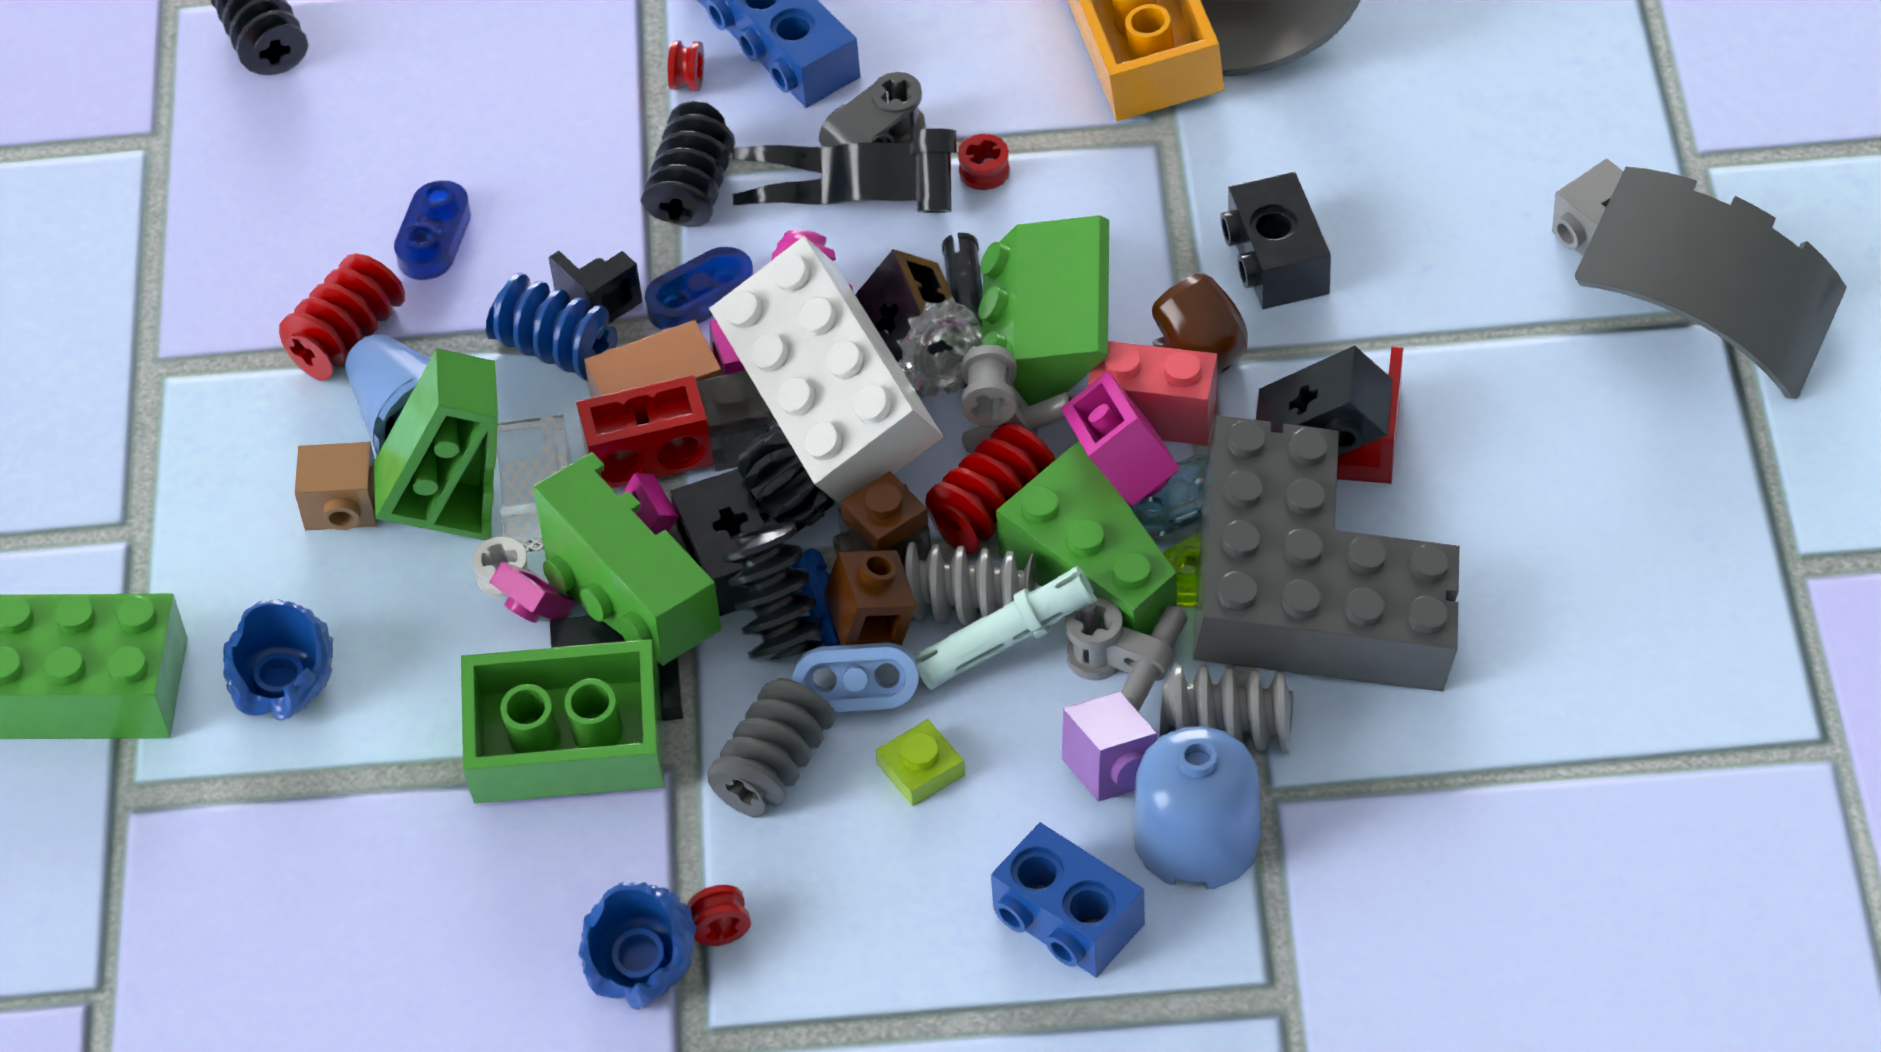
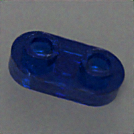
M437 180L423 185L414 193L394 241L398 267L407 277L416 280H429L441 276L452 266L471 219L468 195L460 184L449 180Z
M718 247L657 277L648 285L645 291V304L649 321L658 329L664 330L693 320L700 324L713 317L709 308L754 274L750 257L744 251L734 247Z

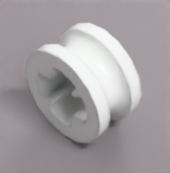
M501 536L485 540L476 548L472 555V566L475 571L476 583L479 589L487 596L494 598L509 597L489 583L496 571L494 568L495 564L502 561L530 571L526 550L523 544L514 538Z

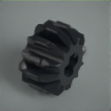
M779 426L773 427L765 434L763 432L748 443L749 446L738 454V472L744 478V484L755 496V501L760 503L767 515L773 517L777 523L794 522L797 529L796 533L807 525L812 526L825 516V511L835 504L834 499L813 483Z

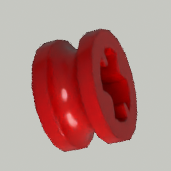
M672 40L667 62L669 89L679 90L682 85H687L690 91H700L704 75V48L702 42L693 41L690 47H685L681 41Z
M982 133L972 135L960 144L957 153L959 175L966 186L975 190H990L999 187L1008 179L1010 173L1009 149L1002 138L993 134Z
M732 885L711 886L697 892L688 901L687 906L692 913V922L697 926L695 940L700 944L720 946L731 943L741 938L748 932L751 926L749 913L744 908V896L738 887Z

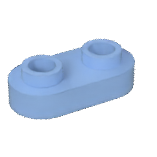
M895 643L817 647L801 656L792 676L793 681L807 686L823 697L831 705L835 713L884 710L900 707L912 698L917 689L919 679L917 662L913 655L906 648ZM882 664H892L898 669L900 676L895 682L886 684L878 680L875 671ZM819 668H829L835 673L837 681L831 687H820L814 682L813 673Z

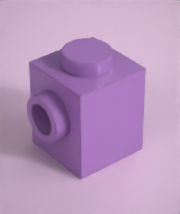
M1120 691L1063 708L1062 760L1094 798L1100 802L1135 791V780L1139 765L1145 751L1157 740V732Z

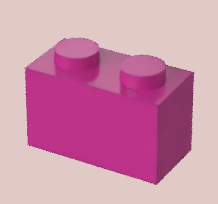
M1109 371L1060 408L1088 457L1131 507L1142 498L1151 497L1160 492L1169 482L1170 476L1180 469L1151 421Z

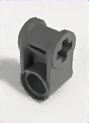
M892 72L879 77L874 84L847 104L836 108L826 118L819 131L821 146L830 147L849 143L871 142L911 143L910 131L926 129L924 115L918 108L922 99L920 82L916 77L904 72Z

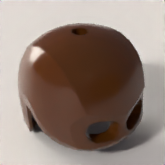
M1205 273L1193 274L1164 292L1152 306V316L1163 334V337L1152 341L1153 346L1217 353V376L1237 363L1247 350L1248 332L1241 313L1228 294L1212 277Z

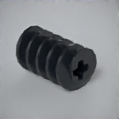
M210 0L212 6L216 9L219 20L223 23L226 34L230 37L233 48L237 51L240 62L248 71L259 75H276L295 67L306 56L309 47L307 36L301 30L300 23L294 16L291 5L286 0Z
M697 101L681 103L672 109L662 135V141L656 152V158L651 167L650 175L644 187L645 191L640 199L644 209L654 218L684 227H698L709 222L714 211L713 205L719 196L718 189L723 183L724 172L730 162L729 156L736 144L734 134L726 126L725 118L719 110L708 103Z
M794 522L770 524L733 535L730 539L736 540L737 546L721 556L722 561L725 563H737L743 566V571L729 579L728 583L730 587L748 588L750 592L748 596L734 604L736 611L755 612L756 619L741 628L743 635L762 637L763 642L747 652L749 659H781L807 652L824 643V641L809 640L822 629L821 620L817 617L802 616L815 606V597L811 593L795 592L807 584L810 579L809 574L804 569L788 568L802 558V548L798 545L782 544L796 533L797 529Z

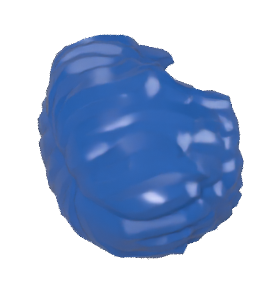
M280 599L258 601L252 607L247 608L242 615L237 630L232 633L229 641L224 643L223 677L227 682V690L236 708L244 714L254 716L272 712L277 720H285L304 709L313 698L318 696L327 686L332 674L331 664L334 638L329 636L327 623L315 617L311 609L296 605L294 602H284Z
M620 882L612 889L607 890L599 903L595 904L591 912L585 915L583 920L582 941L578 956L582 960L583 973L590 989L595 994L617 999L625 997L629 1006L636 1010L647 1007L654 1003L657 998L668 992L672 986H675L686 975L692 963L691 956L697 926L692 922V913L688 906L680 903V897L676 893H670L668 889L664 887L659 888L654 884L648 885L646 882L638 884L635 882L628 884Z

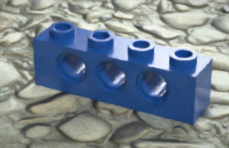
M697 0L707 9L716 27L720 30L727 29L738 40L744 54L751 61L758 60L770 72L777 87L784 93L790 92L805 108L861 78L857 38L818 0Z

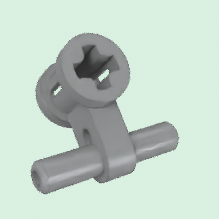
M997 345L975 347L967 352L962 360V377L968 386L962 393L961 409L963 415L970 422L980 426L963 433V446L968 453H974V449L984 439H989L992 432L999 425L1007 423L1022 426L1037 436L1039 428L1066 418L1060 408L1073 399V397L1069 393L1064 392L1029 406L1012 385L1017 374V363L1014 355L1009 350Z
M1096 598L1097 602L1066 616V633L1070 639L1067 646L1068 665L1077 676L1087 680H1103L1113 676L1118 670L1130 673L1121 693L1139 711L1154 682L1162 680L1175 658L1172 648L1188 617L1180 607L1168 606L1162 613L1151 636L1123 627L1122 614L1118 607L1106 599ZM1100 616L1104 617L1105 629L1101 628ZM1085 650H1089V662L1085 661Z

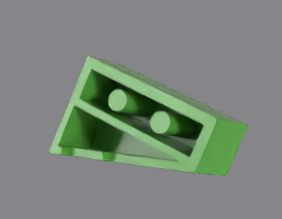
M435 349L374 461L376 519L484 541L491 538V517L494 500L493 482L498 430L495 361L459 352Z
M1079 440L996 510L999 556L1003 559L1007 551H1014L1018 569L1024 570L1031 554L1035 553L1037 568L1035 583L1042 587L1070 571L1075 566H1079L1089 580L1096 598L1106 599L1118 607L1122 614L1123 627L1151 636L1165 608L1177 606L1176 571L1121 494L1088 457ZM1100 616L1101 628L1105 629L1104 617Z
M591 452L533 485L546 561L543 563L544 574L554 590L558 593L569 595L584 606L594 620L598 622L604 621L620 633L625 641L652 639L656 661L661 665H665L722 630L715 582L666 530L655 535L635 514L636 511L640 510L641 503L629 490L618 496L601 478L600 472L604 471V464Z

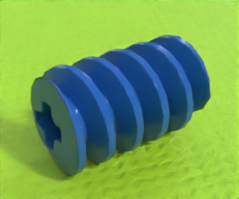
M522 272L515 273L509 278L503 289L497 294L486 319L485 331L488 339H497L503 346L517 348L524 355L536 356L543 363L556 364L562 371L575 372L581 379L586 381L588 379L584 359L598 355L608 349L616 348L618 341L615 327H608L609 311L606 307L596 305L589 310V303L585 298L575 297L570 301L569 294L563 289H555L550 293V287L546 282L535 281L531 285L530 278Z

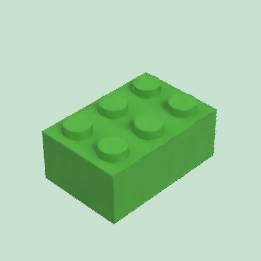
M0 594V739L170 738L188 639L174 594Z
M652 639L461 655L463 772L474 804L665 787L660 674Z

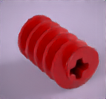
M359 253L347 255L339 264L338 269H333L324 279V283L318 284L310 292L309 298L303 299L295 307L294 313L288 314L280 322L279 336L282 345L289 357L306 374L319 381L328 380L334 374L333 365L342 366L346 362L348 351L362 340L363 336H370L378 329L377 321L385 322L393 314L392 307H400L405 302V290L398 277L380 261Z
M1011 423L999 425L992 432L989 439H984L974 449V453L967 454L961 460L958 468L951 469L943 477L942 483L935 484L926 493L925 506L931 522L942 538L955 550L958 546H964L966 555H973L980 548L978 539L989 540L996 533V510L1056 460L1055 456L1040 438L1022 426Z

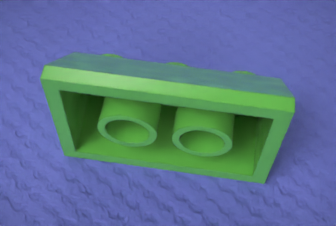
M1101 215L1017 224L999 242H993L982 257L980 271L983 274V298L978 311L979 318L982 319L980 346H1001L1014 355L1017 363V374L1012 385L1029 406L1070 391L1108 356L1110 220Z

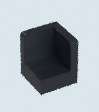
M560 251L548 257L554 290H565L569 294L570 301L575 297L585 298L589 303V310L596 305L606 307L609 311V324L643 302L637 263L623 251L607 261L602 258H596L580 269Z

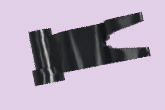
M941 128L910 131L911 143H849L830 147L761 145L732 148V160L777 164L822 173V179L783 182L734 193L733 205L762 203L828 205L852 201H917L918 213L952 212L951 156L957 154V131Z

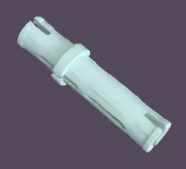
M1075 566L1057 579L1031 592L1028 589L1014 594V601L1003 606V608L949 635V637L933 646L931 645L913 654L921 679L930 690H934L956 675L977 666L1021 640L1023 641L1032 635L1035 638H1040L1048 634L1050 631L1049 626L1073 612L1097 602L1089 580L1081 568Z

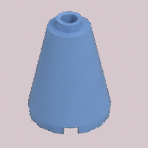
M383 334L370 335L356 343L350 350L345 363L346 374L377 455L430 360L429 357Z

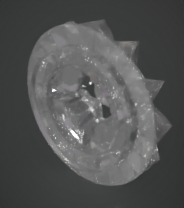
M945 300L940 304L925 303L923 313L919 317L907 318L911 328L905 339L897 341L903 350V358L898 362V365L906 374L907 379L915 390L927 396L942 397L954 393L966 384L962 377V360L971 349L983 345L982 329L973 312L961 304ZM940 339L953 347L952 351L944 350V352H938L935 355L930 354L927 350L931 342L936 343Z

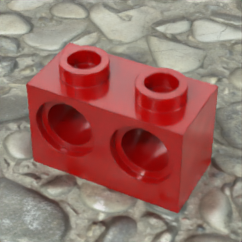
M694 375L576 401L586 455L593 452L604 464V471L600 472L601 478L611 489L626 486L634 473L654 474L656 478H661L714 465L707 418Z

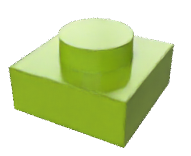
M929 719L875 750L877 765L912 807L965 776L964 760Z

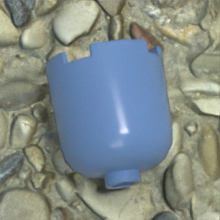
M1206 726L1177 729L1156 740L1145 751L1139 765L1135 780V850L1146 869L1163 882L1170 885H1175L1176 879L1188 883L1205 882L1206 889H1216L1239 879L1256 861L1257 849L1263 836L1258 768L1247 747L1227 732Z

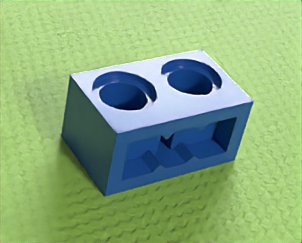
M1041 822L991 873L993 910L998 918L1011 930L1018 933L1026 931L1046 944L1052 955L1061 963L1070 967L1077 965L1096 978L1145 925L1144 888ZM1034 885H1045V886H1048V887L1043 888V889H1031V888H1029V887L1034 886ZM1089 918L1100 920L1095 923L1080 922L1081 920Z

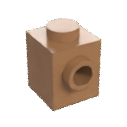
M371 442L298 446L295 497L305 531L324 529L349 530L358 527L377 526L374 487L375 458Z

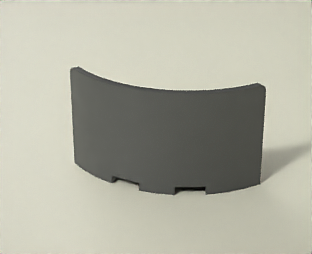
M1200 0L1219 42L1223 76L1265 71L1308 55L1335 36L1349 21L1360 3V0Z
M1626 166L1575 272V279L1578 284L1583 287L1597 288L1638 298L1663 307L1701 325L1751 359L1769 376L1785 398L1797 399L1847 289L1839 274L1827 259L1808 241L1800 243L1798 247L1791 240L1773 229L1776 218L1759 207L1737 196L1733 198L1731 204H1727L1711 196L1694 191L1697 180L1647 168Z

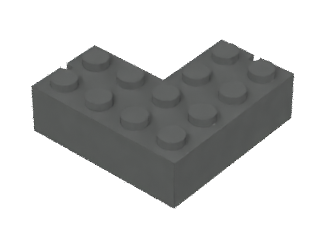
M1216 415L1205 459L1192 660L1443 692L1458 649L1459 602H1456L1459 592L1460 546L1335 530L1338 430L1283 424L1282 432L1277 433L1271 432V422Z

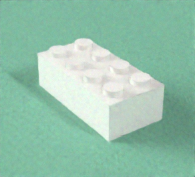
M805 236L709 308L813 483L840 505L841 501L889 471L895 474L944 437L836 264Z

